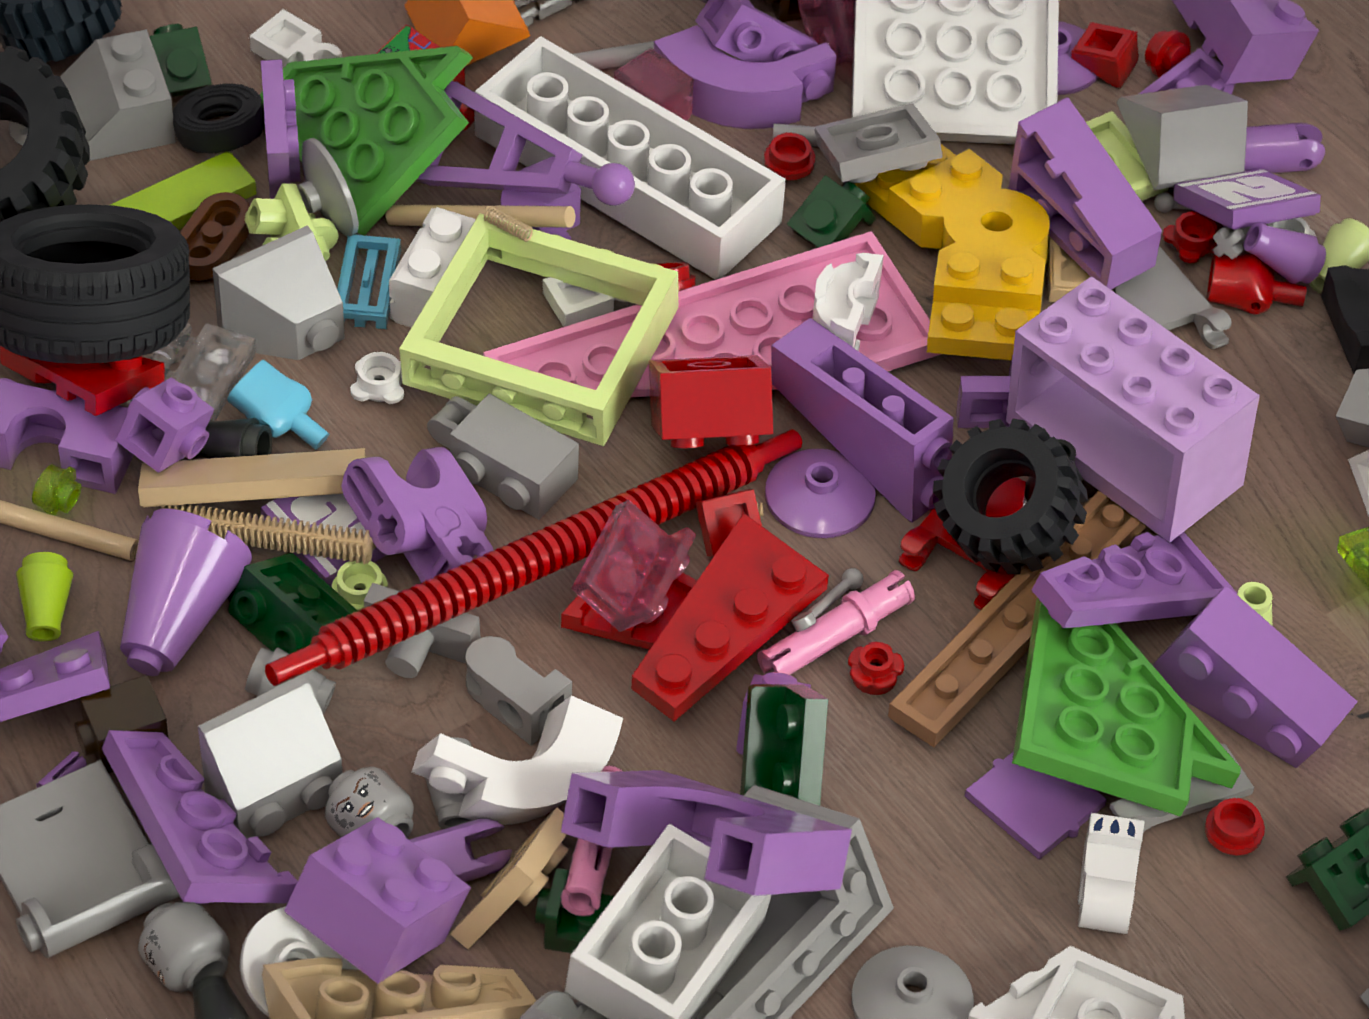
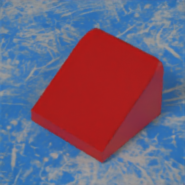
M1091 22L1071 51V58L1108 84L1121 88L1139 59L1137 32Z

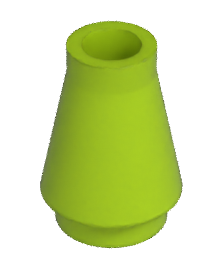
M52 552L29 554L23 558L22 567L16 572V580L26 621V636L35 641H52L61 635V622L73 580V572L68 568V561L62 555Z

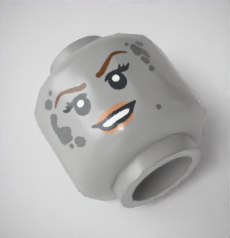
M374 766L360 768L357 771L347 770L340 774L330 785L328 790L329 799L325 807V819L340 838L377 817L399 828L406 838L409 837L413 829V802L410 796L384 770Z
M195 902L165 903L155 908L146 917L143 925L144 930L139 938L138 952L146 965L167 989L175 992H192L194 985L202 978L212 975L223 976L228 967L227 958L230 941L224 930L202 905Z

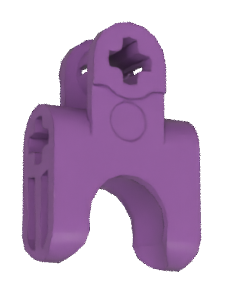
M434 447L420 450L409 466L406 481L396 474L387 460L381 457L355 459L348 464L341 485L343 495L364 529L369 530L370 537H372L375 546L387 555L404 553L421 583L427 579L434 578L440 572L445 573L465 562H470L475 555L479 557L494 551L484 534L487 525V513L484 503L452 453L446 448Z

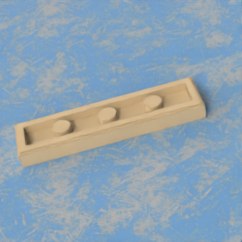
M365 448L182 460L159 473L146 463H142L138 486L140 506L156 507L343 494L341 485L348 464L355 459L366 458Z

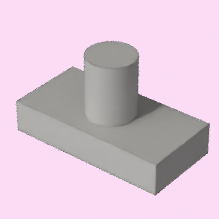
M372 583L364 599V608L380 600L383 601L391 595H396L400 591ZM463 613L421 634L414 635L410 639L401 641L392 647L385 661L387 667L401 677L415 678L428 652L466 664L467 648L474 641L481 638L479 617Z

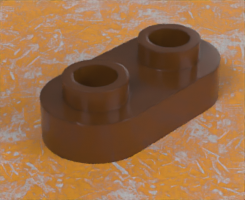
M223 192L207 197L180 233L186 239L189 248V276L191 280H208L213 278V268L230 261L250 234L245 222V215L250 205L242 196Z

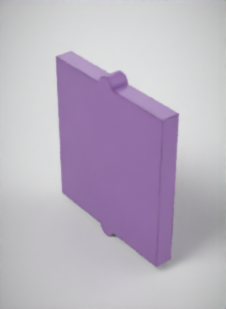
M1012 752L1003 760L1000 758L995 759L992 769L965 790V797L1040 860L1068 836L1071 838L1076 837L1079 827L1090 819L1091 813L1096 814L1105 806L1106 798L1095 789L1012 764Z

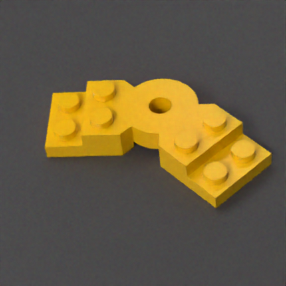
M942 144L943 158L928 161L927 165L923 168L912 171L894 169L878 173V176L871 181L855 183L857 187L870 197L867 204L918 246L941 249L938 253L927 353L1012 361L1015 331L1041 313L1050 228L1049 216L1043 206L1026 194L1003 189V174L971 149L955 155Z

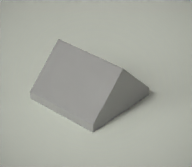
M1208 85L1123 96L1116 102L1154 190L1171 188L1176 183L1245 172L1247 100Z

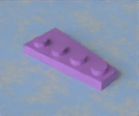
M1149 532L1134 537L1132 543L1122 549L1116 544L1102 549L1096 559L1091 560L1083 556L1041 572L1032 588L1034 594L1048 609L1049 615L1062 628L1198 615L1226 585L1237 594L1185 532L1170 543L1159 535L1153 536Z
M109 730L102 750L183 902L199 904L210 902L288 903L298 881L289 871L279 872V874L267 862L271 851L257 836L246 838L233 824L237 815L224 799L218 800L201 789L205 778L163 732Z

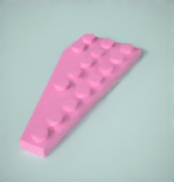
M870 231L678 291L679 308L651 360L757 355L771 367L772 373L771 345L809 318H813L816 280L824 268L830 263L833 268H836L841 264L854 262L858 253L884 255L879 299L869 325L862 324L856 336V339L860 340L859 352L886 371L895 370L941 354L927 353L930 319L874 233ZM636 304L483 352V356L596 390L642 306ZM649 364L631 397L650 396Z

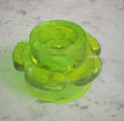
M50 464L42 472L34 487L32 503L42 508L47 514L54 516L58 511L69 513L75 506L82 488L81 483L75 481V468L69 466L65 470L55 464Z

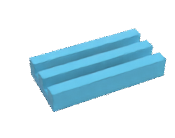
M365 235L348 236L337 288L343 302L344 323L345 318L354 319L356 327H365L367 320L376 321L377 329H387L390 301L392 299L389 297V279L399 264L401 239ZM359 248L368 249L358 303L348 304ZM380 250H385L387 255L377 306H370Z

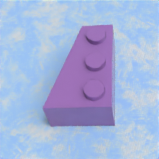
M1172 0L1189 28L1197 29L1199 27L1204 34L1206 40L1202 48L1207 56L1215 57L1217 55L1224 66L1220 76L1225 84L1292 79L1319 32L1304 17V10L1289 0Z

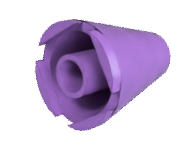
M177 509L154 510L151 519L147 515L141 526L120 650L127 657V664L142 674L157 676L160 672H169L176 667L237 586L244 567L251 563V551L238 536L229 530L224 539L208 531L211 520Z

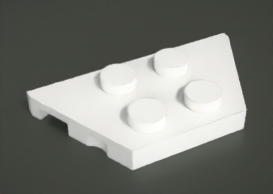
M1069 946L1050 958L1043 969L1028 972L1011 983L1009 992L985 1007L981 1002L973 1007L968 1019H1185L1182 995Z

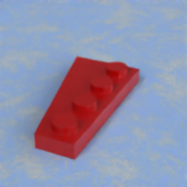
M743 513L632 674L631 689L675 722L826 591L829 575Z

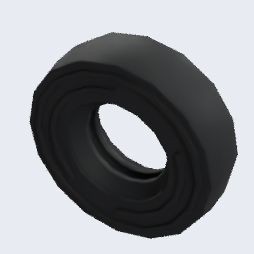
M224 83L195 90L180 99L173 109L175 136L184 148L197 153L215 154L232 151L248 145L258 138L265 128L263 100L253 88L241 84ZM225 115L231 116L223 120L207 121L214 117Z

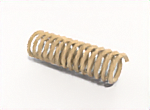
M491 206L484 208L487 210L484 215V221L500 227L503 231L506 230L509 234L515 235V237L525 242L531 239L533 234L532 227L513 219V217Z

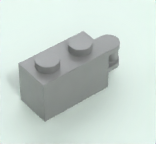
M490 393L477 406L461 397L454 396L427 423L430 435L438 443L450 449V452L471 484H477L498 496L510 508L522 510L538 520L546 514L578 479L579 443Z

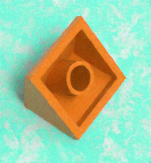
M407 0L404 5L415 30L439 47L458 46L470 53L473 59L467 65L531 37L513 0Z

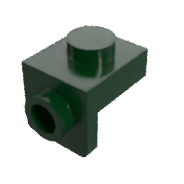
M169 24L153 31V35L149 37L171 98L187 95L195 90L212 85L197 26L183 29L182 24Z
M825 175L787 222V225L793 232L815 248L845 240L860 221L871 226L877 218L866 206L870 197L850 181H845L840 186Z

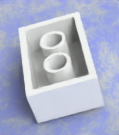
M668 824L572 953L564 992L608 1019H695L764 923L771 895L753 896L704 880L710 847L673 825Z

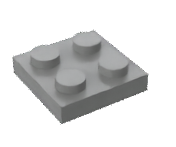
M913 103L814 127L817 146L842 182H868L875 179L878 173L894 169L904 171L917 170L926 166L928 161L943 158L940 138Z

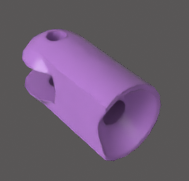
M1308 123L1247 127L1245 171L1261 168L1270 173L1307 171L1317 167L1326 153L1325 147L1321 144L1322 132L1317 127Z
M488 818L477 819L409 839V841L429 856L445 863L452 870L453 874L464 882L501 870L510 860L512 849H507L474 859L470 842L490 836L505 828L498 821Z

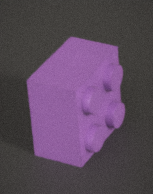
M377 817L309 856L284 912L378 984L445 941L471 887L454 875L445 863L432 858L409 841L399 828Z

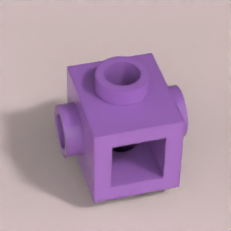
M171 377L151 389L145 387L135 395L128 406L126 418L115 441L159 473L184 457L192 459L202 450L209 438V432L205 429L214 412V408L199 398L192 388L179 383Z

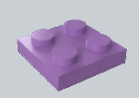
M282 59L261 60L270 199L275 198L282 183L301 182L294 79L283 80Z

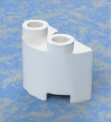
M858 253L856 254V261L841 264L836 268H833L830 263L816 280L812 319L857 351L860 349V340L856 339L859 328L862 324L869 325L879 299L884 255Z

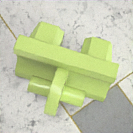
M282 183L274 199H253L245 215V222L250 233L270 234L271 237H266L263 245L308 225L313 231L326 261L330 258L329 250L338 241L339 235L331 220L316 218L313 213L307 212L297 184Z

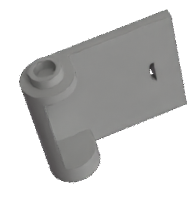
M101 760L0 804V879L21 917L16 919V925L24 944L30 952L39 949L46 958H49L180 897L153 844H149Z

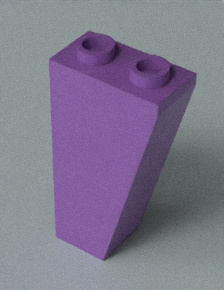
M809 318L771 345L772 384L906 519L913 523L930 509L933 510L935 508L934 503L939 501L933 493V484L935 480L943 479L937 468L941 459L950 460L952 458V452L949 447L953 443V417L812 318Z

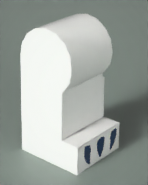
M1091 813L1083 852L1078 904H1080L1078 927L1127 934L1145 821Z

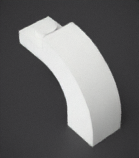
M571 695L547 714L540 742L532 759L524 761L503 760L440 733L418 750L412 772L429 779L430 785L437 790L450 794H465L458 816L472 821L488 818L496 820L502 825L528 822L548 814L567 801L572 773L601 772L604 769L615 748L623 718Z

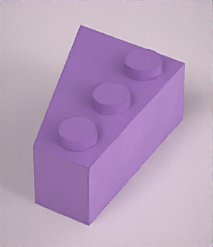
M1067 97L1019 121L1009 190L1026 194L1043 206L1049 216V236L1090 277H1094L1109 289H1113L1153 268L1156 264L1162 229L1070 99Z
M1227 585L1178 634L1152 664L1181 699L1295 768L1300 766L1322 746L1358 702Z

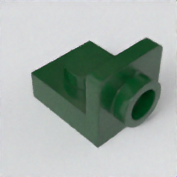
M556 868L552 888L543 887L539 892L535 923L545 925L544 949L572 954L615 896L601 893L600 906L591 915L579 916L572 914L561 903V894L565 889L569 870Z

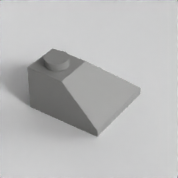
M308 225L213 268L219 342L224 348L300 360L317 351L326 350L336 342L345 339L343 302L314 233Z

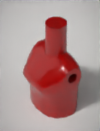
M1214 253L1209 271L1206 298L1209 302L1228 305L1251 314H1261L1268 311L1273 301L1303 307L1307 286L1274 280L1272 268L1254 254H1244L1231 259L1226 254L1218 257Z

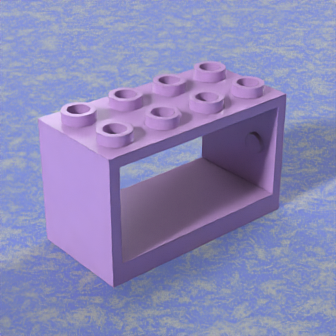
M1091 276L1015 331L1006 422L1011 424L1012 419L1025 420L1030 429L1034 424H1037L1044 428L1051 438L1054 436L1056 439L1070 442L1076 449L1075 465L1083 479L1170 543L1244 485L1260 395Z

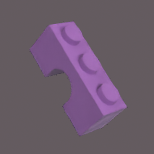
M0 378V468L11 470L20 452L30 445L53 443L59 445L63 482L116 494L134 454L115 441L126 418L128 408L118 405L98 416H94L85 411L84 399L76 396V399L67 401L56 395V390L51 391L20 384L11 379Z

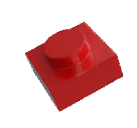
M747 489L695 502L707 556L714 557L743 513L762 526L754 489Z

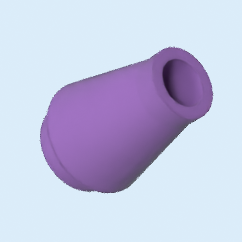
M1256 222L1250 227L1244 239L1243 246L1245 251L1254 254L1292 284L1298 282L1304 284L1311 283L1319 275L1325 262L1326 249L1323 245L1318 244V240L1314 235L1270 227Z

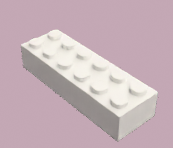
M542 36L537 38L475 91L478 95L581 153V164L598 169L608 163H619L626 166L633 174L635 180V189L628 201L616 206L606 205L597 199L593 189L578 185L581 188V199L715 280L723 278L782 223L785 178ZM475 111V136L497 148L505 127ZM527 140L519 162L528 167L554 155Z

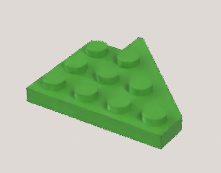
M451 46L289 62L283 68V80L294 79L299 160L302 162L303 142L309 138L317 139L328 150L339 167L352 195L359 223L357 233L366 235L469 123L444 92L449 83L473 59L470 53L462 48ZM262 91L259 95L261 96V98H262V100H263V91Z
M1037 597L1012 764L1180 817L1189 802L1191 776L1224 787L1233 788L1240 776L1241 767L1116 623L1062 628L1049 615L1048 609Z

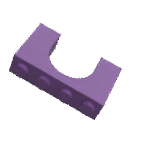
M662 770L582 772L571 774L561 833L607 848L654 845L668 824H671L710 847L704 880L753 896L841 889L852 829Z

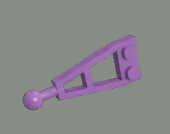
M451 81L444 89V92L458 109H460L461 104H464L505 127L489 169L438 166L443 154L442 151L416 179L417 182L430 186L568 194L573 183L593 189L597 199L610 206L621 205L628 201L635 189L633 174L626 166L619 163H608L598 169L581 164L582 154L455 81ZM527 140L555 156L549 173L515 171Z

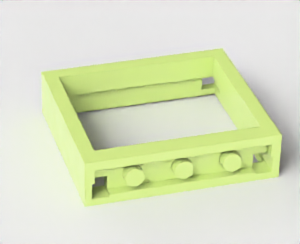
M479 213L399 348L403 384L449 399L454 396L461 397L475 406L490 393L562 434L605 446L648 366L649 360H651L679 308L678 272L658 264L646 263L616 254L607 249H599L532 229L531 239L525 242L515 237V235L509 234L506 230L503 231L500 227L484 221V214ZM487 260L547 278L552 277L567 284L600 292L642 306L596 390L440 343L441 338ZM428 365L431 366V369H427L424 367ZM587 415L593 416V419L587 418Z

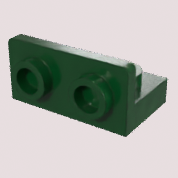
M293 553L246 565L228 607L229 613L270 651L274 652L278 647L288 654L311 645V639L318 635L319 629L322 626L333 623L342 617L345 618L353 612H358L356 608Z
M752 684L748 687L740 795H744L753 785L820 806L828 699L804 684Z
M1369 807L1341 823L1339 827L1344 835L1332 844L1328 837H1325L1299 853L1297 857L1302 865L1286 876L1292 887L1305 881L1309 883L1340 931L1352 927L1369 914Z

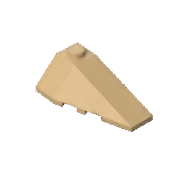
M319 957L264 964L262 970L269 1019H519L537 1001L513 969L440 965L434 970L433 975L399 970L378 984L360 970L342 969L341 958Z

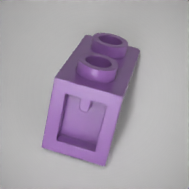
M708 0L695 20L715 47L746 62H773L818 46L813 38L757 10L749 0Z

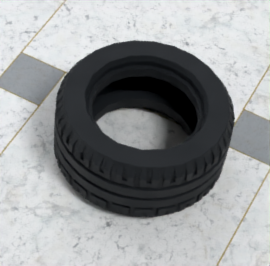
M113 205L55 206L20 213L0 222V346L12 353L31 359L54 363L89 364L132 359L150 354L169 345L179 336L190 318L189 248L186 239L170 221L156 214Z

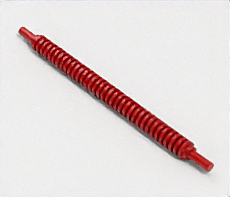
M790 429L757 445H729L705 457L698 458L694 462L687 463L660 477L651 479L624 493L622 492L613 498L604 500L602 503L595 504L566 519L557 521L555 524L548 525L530 535L521 537L519 540L512 541L483 556L474 558L470 562H465L445 573L436 575L434 578L427 579L421 584H416L409 589L398 592L396 595H391L383 601L380 600L371 606L360 609L358 612H353L345 618L342 617L333 623L322 626L319 629L318 635L311 639V645L266 664V677L273 686H278L319 666L324 669L332 667L338 670L344 669L350 664H355L363 658L374 655L376 652L379 653L401 641L410 639L414 635L421 634L439 624H443L451 618L454 619L500 596L520 589L524 585L542 579L548 574L564 569L572 563L575 564L584 558L610 548L654 526L656 527L665 521L696 508V501L726 495L733 490L754 482L758 474L763 471L764 465L801 449L802 438L795 429Z

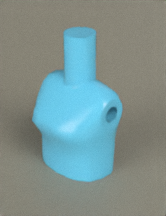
M264 359L257 363L235 385L228 395L227 402L237 408L247 418H256L261 425L269 426L273 438H277L288 430H292L307 444L317 450L329 436V433L306 414L312 403L309 390L304 385L283 375Z

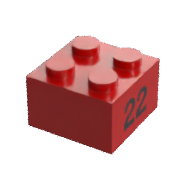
M759 356L649 360L651 426L662 440H671V447L704 446V438L724 437L728 445H753L759 443V435L773 434L771 367Z

